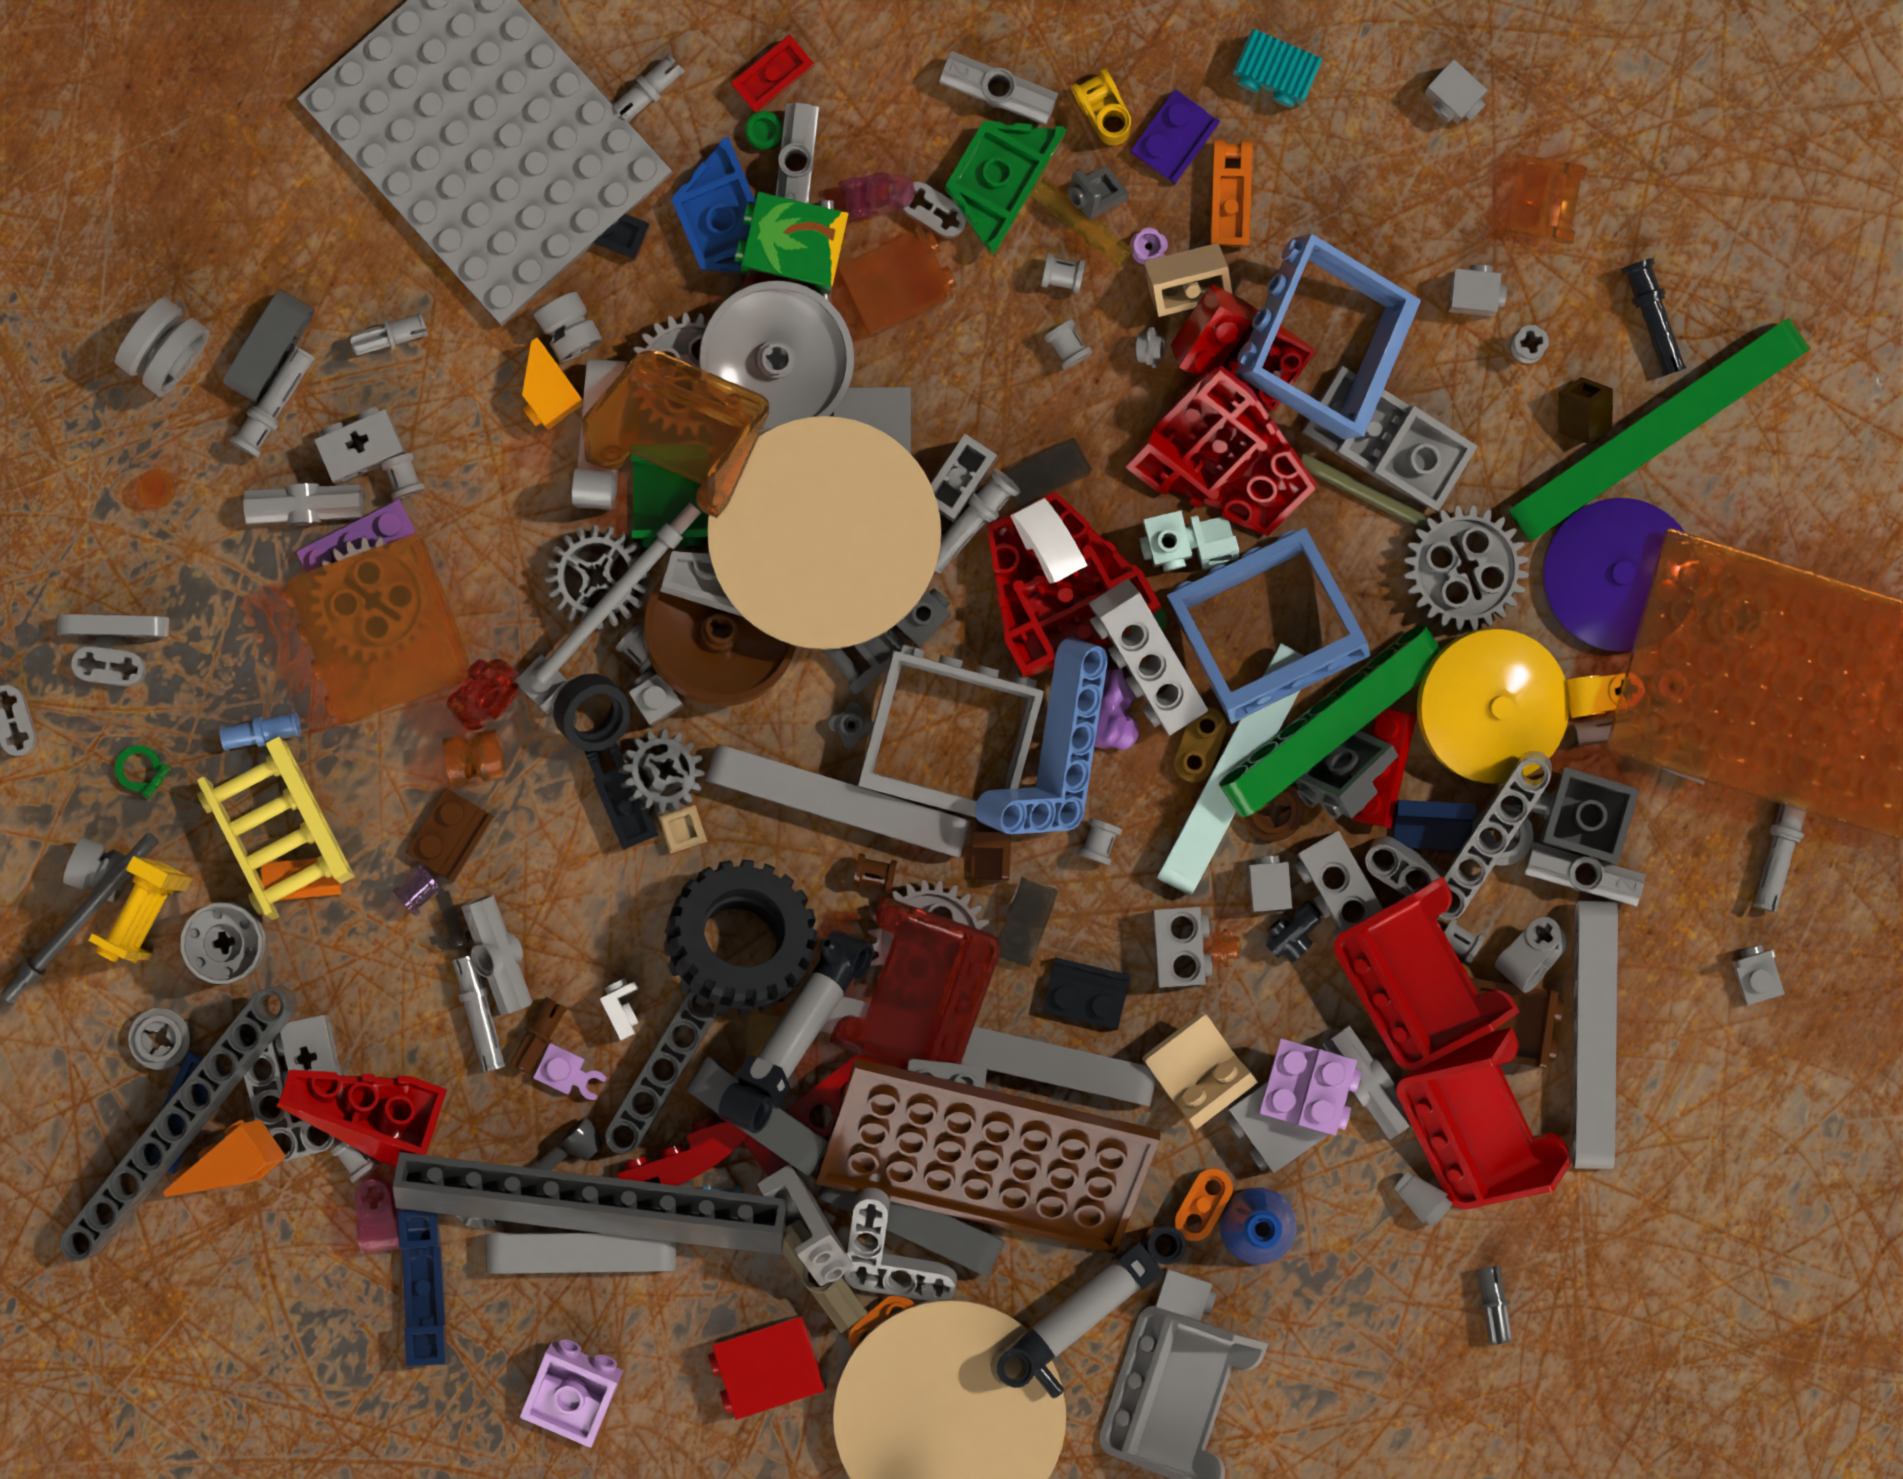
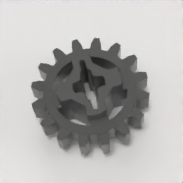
M662 729L658 732L656 738L652 731H648L643 734V741L636 738L630 743L634 751L627 750L622 754L621 757L629 763L621 766L618 772L627 775L628 779L620 785L622 788H632L633 792L628 798L630 801L638 798L643 800L641 810L645 811L651 805H654L655 813L660 815L665 812L667 805L669 811L673 813L680 809V803L686 806L693 801L689 793L695 794L700 791L701 786L694 782V780L704 776V771L695 769V764L701 761L702 757L691 756L690 751L693 749L694 744L691 742L683 746L681 744L682 734L677 733L669 739L667 729ZM663 748L657 756L651 753L645 754V751L648 749ZM659 765L664 767L663 774L667 776L663 779L659 777L660 770L656 768ZM639 774H640L641 777H642V780H643L644 785L642 784V782H641V780H640ZM665 788L678 790L674 795L660 796Z

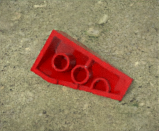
M289 1070L277 1107L376 1160L397 1167L400 1152L419 1155L427 1154L447 1089L412 1076L398 1075L396 1078L375 1077V1074L364 1073L361 1076H345L327 1071Z

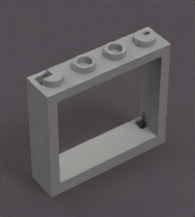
M903 645L901 652L892 650L857 785L976 817L975 807L978 801L976 799L873 772L901 665H906L1027 698L1003 789H1017L1044 690L1036 688L1037 680L1015 675L1013 682L998 678L1000 670L981 665L977 666L976 672L961 668L962 660L940 655L939 662L924 658L925 650Z

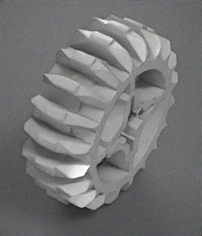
M592 525V537L587 538L585 531L582 528H578L576 531L580 541L574 543L572 538L566 535L563 537V540L569 546V549L564 552L560 547L555 546L553 548V552L561 557L559 563L553 560L547 561V567L557 570V575L545 576V582L558 584L557 588L551 589L548 592V596L551 599L563 597L556 604L555 608L558 612H561L570 606L571 609L566 617L568 621L573 622L579 613L582 614V621L593 609L585 607L589 600H592L600 592H609L611 590V587L605 583L600 586L597 582V587L590 586L592 579L581 567H585L590 571L595 569L597 572L598 568H605L603 575L609 584L614 586L617 582L613 580L612 570L618 556L621 554L624 557L628 570L640 558V556L634 559L632 557L640 549L637 543H633L627 548L624 547L629 537L626 533L620 534L615 541L613 540V527L608 526L604 537H600L598 525ZM602 546L609 548L607 553L603 554L596 562H586L576 556L583 550L591 547ZM569 566L574 568L583 577V584L579 590L580 594L576 600L571 597L567 587L566 576ZM647 572L641 580L649 579L650 573ZM637 583L607 616L613 627L619 624L615 615L619 611H621L626 619L632 617L631 612L626 608L629 603L637 608L642 606V602L633 596L635 592L647 594L648 588ZM604 620L597 627L598 630L603 629Z

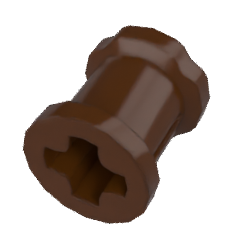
M859 853L853 887L859 888L860 885L884 889L885 894L891 895L897 861L891 860L889 863L870 860L866 859L865 854Z

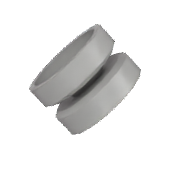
M166 297L157 300L138 319L120 345L114 362L132 377L143 373L142 384L159 397L171 391L187 374L203 351L210 335V330L193 317L182 321L183 310Z

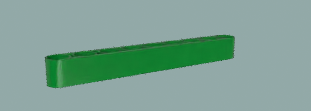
M1788 317L1525 498L1508 512L1528 541L1532 542L1795 361L1811 348Z

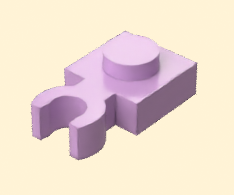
M551 1043L534 1075V1079L567 1095L570 1094L575 1085L579 1087L581 1094L585 1098L597 1100L598 1095L590 1092L587 1087L588 1081L592 1078H597L600 1081L606 1082L607 1076L596 1070L589 1072L581 1070L586 1059Z

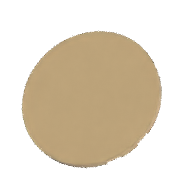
M830 416L807 417L781 424L765 432L747 445L731 462L716 488L711 503L708 519V546L716 577L732 605L753 626L765 634L793 646L820 650L841 649L868 642L886 633L906 617L918 604L926 592L938 563L941 546V522L937 500L926 474L914 457L895 439L879 429L856 420Z
M942 1299L918 1303L915 1306L890 1315L867 1333L849 1356L841 1372L834 1396L833 1431L841 1462L849 1478L1048 1479L1058 1461L1065 1437L1066 1402L1064 1392L1054 1399L1050 1397L1035 1376L1025 1386L1013 1388L1000 1384L991 1373L990 1364L996 1352L1009 1346L1028 1329L1008 1314L996 1308L978 1302L958 1299ZM1014 1356L1005 1362L1004 1372L1006 1376L1014 1378L1020 1373L1022 1368L1020 1360ZM1053 1361L1049 1362L1046 1366L1062 1385Z

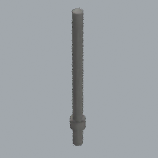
M146 833L33 958H27L17 969L18 975L1 993L7 1002L13 1003L29 985H35L45 974L44 968L131 874L126 868L132 857L146 858L157 846L159 841L153 834Z

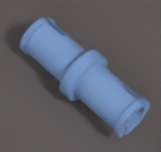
M296 712L267 719L257 716L253 717L252 722L220 727V739L224 751L255 744L258 747H265V743L278 736L282 739L301 736V725Z

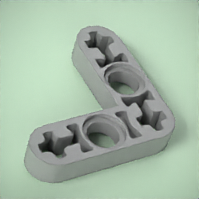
M877 1188L861 1190L855 1199L847 1255L854 1267L844 1273L846 1282L851 1287L863 1291L926 1301L951 1299L956 1291L957 1273L950 1265L883 1253L890 1199L884 1191ZM868 1204L876 1205L874 1220L866 1219ZM862 1233H869L874 1235L878 1241L872 1245H865L858 1241L857 1236ZM859 1267H866V1274L858 1273ZM879 1269H884L883 1278L878 1277ZM902 1270L907 1272L911 1279L906 1282H898L890 1274L894 1271ZM919 1275L923 1276L922 1284L918 1283ZM936 1279H942L943 1286L935 1285Z

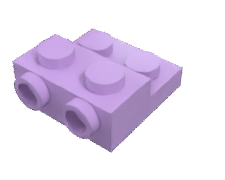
M1280 1038L1259 1114L1336 1136L1338 1128L1345 1130L1348 1124L1351 1107L1345 1106L1349 1091H1357L1362 1070L1355 1068L1357 1064L1355 1059Z
M563 1339L558 1343L552 1340L545 1352L520 1418L591 1448L624 1370L617 1368V1362L609 1356L600 1354L594 1358L582 1353L581 1347L574 1341Z

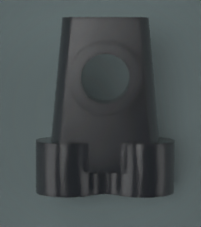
M1307 900L1295 911V914L1288 921L1281 917L1267 930L1270 938L1266 940V946L1276 957L1279 958L1283 955L1290 963H1293L1312 945L1313 941L1306 933H1309L1322 922L1320 918L1322 914L1312 902Z

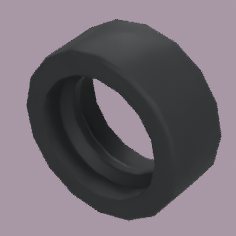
M596 673L583 674L570 680L560 690L554 702L553 718L557 729L576 748L588 752L601 751L614 745L625 734L631 719V706L627 696L608 677ZM594 694H606L611 699V710L607 718L600 726L590 731H578L573 725V716L577 707L586 698Z

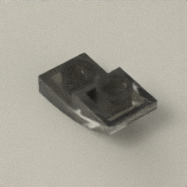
M1071 438L1025 460L1004 472V474L1021 491L1017 497L1012 496L1020 509L1053 493L1058 488L1087 477L1092 469L1075 438Z
M1021 876L1007 909L1008 916L993 948V955L1030 968L1058 893L1057 889Z

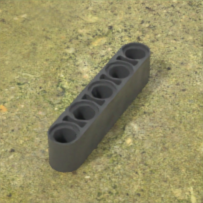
M693 990L685 998L607 1128L605 1134L606 1143L615 1153L628 1154L640 1146L719 1015L716 1012L718 1006L716 1004L710 1013H698L694 1008L693 1002L697 994ZM681 1025L689 1026L695 1034L694 1042L686 1048L678 1046L674 1041V1032ZM662 1058L670 1060L675 1068L674 1075L667 1081L659 1080L654 1074V1065ZM640 1092H647L653 1096L655 1105L648 1114L639 1113L634 1107L635 1096ZM626 1125L633 1130L634 1141L629 1147H621L615 1142L614 1132L618 1126Z
M821 1186L817 1197L853 1214L857 1194ZM890 1201L886 1230L980 1274L990 1276L1005 1243L1004 1240L951 1215ZM868 1204L866 1219L874 1220L876 1205Z

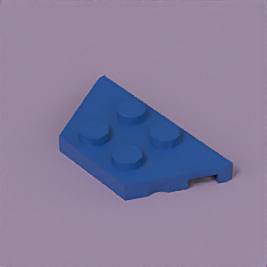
M726 137L720 141L715 151L705 162L700 164L694 171L693 176L686 184L681 186L671 200L701 271L739 274L741 262L734 261L739 238L747 240L750 226L743 224L747 202L755 203V199L730 139ZM749 269L747 273L753 275L777 276L752 269Z

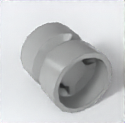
M572 292L555 299L534 314L544 335L552 336L549 344L560 363H565L583 355L603 341L593 320H586L584 318L588 311L577 292Z
M82 837L76 844L67 863L63 883L82 891L88 888H93L94 891L123 860L126 854L114 849L106 853L104 845ZM130 875L107 899V901L112 903H116L118 901V899L120 898L121 894L125 889V886L128 882Z

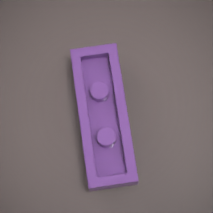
M398 499L296 551L312 585L316 587L322 583L313 577L314 573L326 574L327 572L321 563L322 559L334 563L336 558L332 549L336 548L342 554H345L347 552V540L355 548H359L362 536L366 537L369 546H374L377 537L381 536L383 547L388 548L393 540H397L399 545L418 534L402 502Z

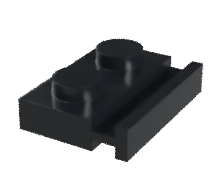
M1055 957L1042 1012L1118 1030L1131 975Z

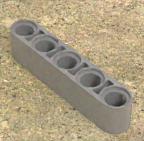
M597 1232L486 1234V1273L491 1274L677 1270L676 1242Z

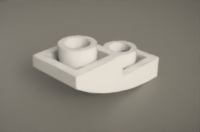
M1045 498L1010 515L1026 549L1034 550L1049 583L1057 582L1087 566L1068 529Z

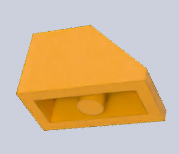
M536 337L531 341L522 396L528 404L522 407V409L535 427L542 422L546 429L549 430L583 406V400L539 338Z

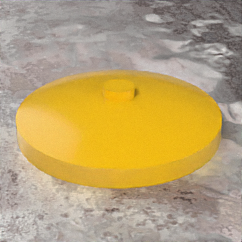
M1494 628L1480 629L1463 634L1443 647L1427 667L1417 698L1419 727L1426 745L1436 759L1447 769L1463 778L1490 784L1504 783L1518 760L1529 751H1539L1550 758L1560 745L1565 734L1570 711L1567 682L1559 664L1551 653L1536 640L1524 634ZM1530 763L1523 768V772L1527 776L1541 766L1536 763Z

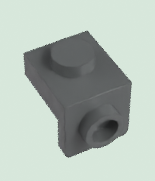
M1107 165L1088 175H1085L1081 169L1073 172L1067 192L1074 207L1081 209L1089 220L1127 202L1129 192Z

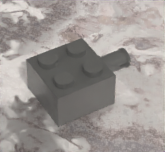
M1568 767L1561 768L1554 790L1552 789L1550 793L1543 791L1531 809L1532 812L1542 814L1543 819H1545L1538 843L1580 856L1593 857L1598 861L1608 864H1618L1640 789ZM1512 795L1510 806L1522 808V800Z

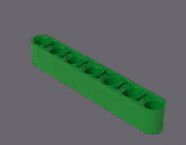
M1424 624L1418 625L1404 633L1222 778L1219 782V787L1240 817H1247L1261 809L1422 680L1430 662L1441 650Z

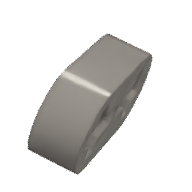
M912 182L902 189L900 205L907 216L945 239H954L964 232L966 219L952 200L922 182ZM919 191L924 192V201L932 206L931 210L929 211L920 205L915 210L910 208L911 201L907 196L910 193L917 195ZM938 210L947 216L952 211L957 214L956 221L959 226L957 228L950 226L947 230L943 229V220L936 216L935 212Z
M88 646L78 649L71 660V668L74 674L88 682L134 687L145 679L147 673L144 659L129 651ZM94 653V660L106 663L105 670L94 668L91 671V675H86L87 670L80 666L81 660H87L89 654ZM127 659H132V665L138 667L137 674H130L129 680H124L125 675L123 673L112 671L113 664L126 665Z
M1 685L0 702L3 701V694L7 692L9 696L17 698V703L12 705L14 718L11 719L8 711L0 708V744L3 750L10 755L17 757L27 756L36 748L38 738L26 697L17 687ZM15 723L20 733L28 734V739L23 741L24 748L21 750L16 745H10L9 739L15 737L12 726Z

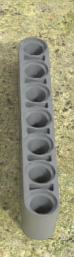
M720 744L715 746L705 779L707 782L956 858L961 856L971 821Z
M1577 901L1575 908L1572 1164L1574 1169H1613L1615 1162L1618 907L1616 901Z

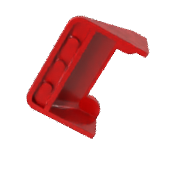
M1443 876L1343 931L1334 941L1335 956L1391 1055L1400 1067L1410 1071L1420 1069L1494 1031L1520 1013L1510 995L1502 990L1493 989L1479 995L1444 934L1436 917L1445 913L1450 908L1452 893Z
M1512 1027L1491 1032L1405 1075L1397 1085L1398 1099L1442 1191L1448 1194L1446 1198L1453 1203L1452 1205L1460 1209H1472L1552 1192L1556 1189L1573 1161L1568 1146L1558 1135L1548 1132L1541 1136L1533 1137L1504 1076L1500 1064L1510 1062L1519 1049V1043Z

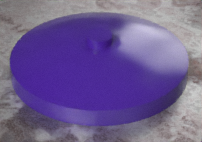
M1611 498L1585 506L1570 516L1556 531L1544 558L1543 589L1554 617L1575 639L1602 651L1633 652L1660 642L1683 622L1696 596L1698 564L1695 551L1687 534L1669 514L1641 500Z

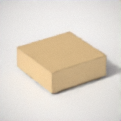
M696 805L659 816L670 854L708 842Z

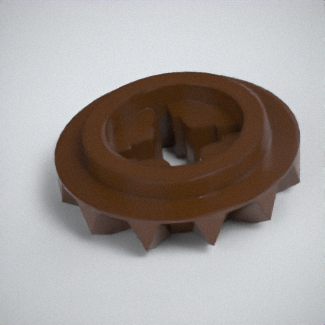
M1291 785L1272 799L1275 800L1277 806L1290 807V810H1285L1284 813L1278 815L1277 827L1274 828V822H1271L1270 816L1257 815V812L1268 807V803L1255 813L1243 817L1249 831L1258 838L1266 841H1281L1293 835L1300 827L1304 817V804L1297 790Z

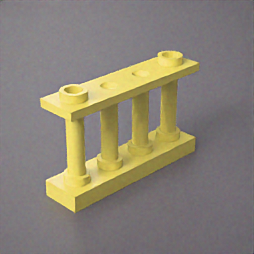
M279 736L265 743L270 755L265 757V762L216 788L204 776L197 780L202 790L197 793L201 805L207 814L213 811L253 890L252 893L248 894L251 904L258 915L264 913L271 920L280 917L273 904L274 902L323 876L327 878L333 876L335 880L342 884L355 877L288 744ZM273 774L275 777L282 775L288 787L282 790L283 795L231 822L222 804L224 800ZM290 808L293 811L299 809L305 820L299 824L300 829L248 855L239 835ZM306 842H309L310 845L316 842L322 854L317 857L318 862L265 889L256 871L257 868Z

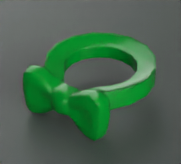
M141 745L126 748L119 754L115 763V774L118 781L125 788L142 792L141 794L145 799H150L156 789L162 784L163 779L171 771V767L168 764H162L159 756L152 749ZM140 753L149 757L156 773L151 783H133L126 778L124 764L131 755Z

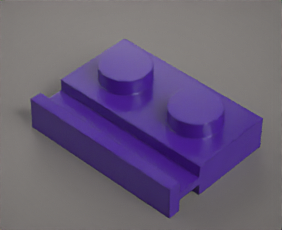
M1175 89L1130 153L1176 185L1216 130L1220 120L1212 117L1206 110Z

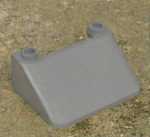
M1156 1306L1145 1308L1138 1316L1100 1431L1102 1449L1111 1456L1169 1479H1224L1225 1467L1223 1461L1218 1456L1205 1450L1233 1366L1243 1370L1256 1368L1264 1358L1268 1343Z

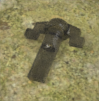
M449 890L435 895L450 938L443 940L441 934L429 938L432 946L438 944L440 951H461L466 949L473 942L470 930L464 932Z

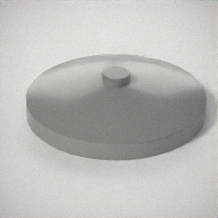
M767 281L748 286L736 292L716 309L709 319L701 339L699 368L705 390L716 408L737 426L762 435L781 424L793 420L830 416L843 400L852 380L854 348L844 319L825 297L797 283Z

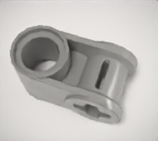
M1549 917L1536 918L1500 954L1495 963V968L1522 992L1527 993L1539 984L1550 967L1564 954L1568 944L1566 934L1560 929L1555 920ZM1546 934L1550 937L1552 936L1553 939L1548 943L1544 940L1542 941L1541 937Z

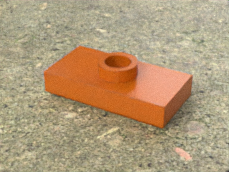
M317 858L271 862L261 866L262 883L265 889L318 862ZM323 876L278 901L343 895L342 884L335 880L333 876L329 878Z

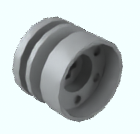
M218 902L198 909L187 920L181 933V954L186 966L198 978L212 984H230L249 976L260 965L266 951V933L260 919L249 908L237 903ZM222 931H226L227 937H234L235 945L229 947V953H224L223 948H216L215 940L221 938Z

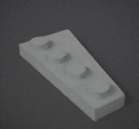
M671 552L660 588L661 592L742 616L724 593L716 577L710 554Z

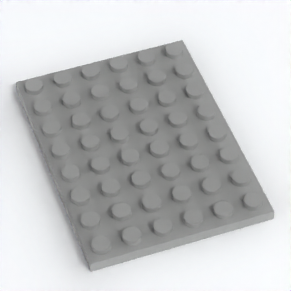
M407 0L297 98L501 326L593 246V241L599 236L601 237L603 232L612 224H616L622 215L630 213L673 174L665 162L622 115L618 113L607 98L518 0Z

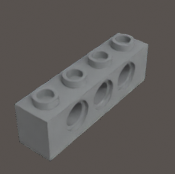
M1129 579L1124 580L1088 603L1095 614V617L1090 619L1093 627L1101 639L1107 636L1113 646L1107 650L1119 669L1124 666L1127 668L1130 676L1125 681L1136 698L1143 695L1148 705L1142 709L1154 728L1161 725L1170 736L1208 712L1207 707L1146 602ZM1134 625L1131 632L1122 635L1126 627ZM1152 654L1146 663L1139 664L1143 657ZM1169 684L1165 691L1157 694L1161 686Z
M1339 831L1296 854L1300 862L1294 864L1295 869L1304 884L1306 885L1311 882L1317 891L1318 896L1313 898L1317 908L1324 919L1331 916L1338 928L1332 932L1335 939L1343 931L1383 909ZM1329 867H1335L1343 874V883L1338 889H1329L1323 883V873ZM1348 901H1355L1362 908V917L1356 923H1349L1342 916V907Z

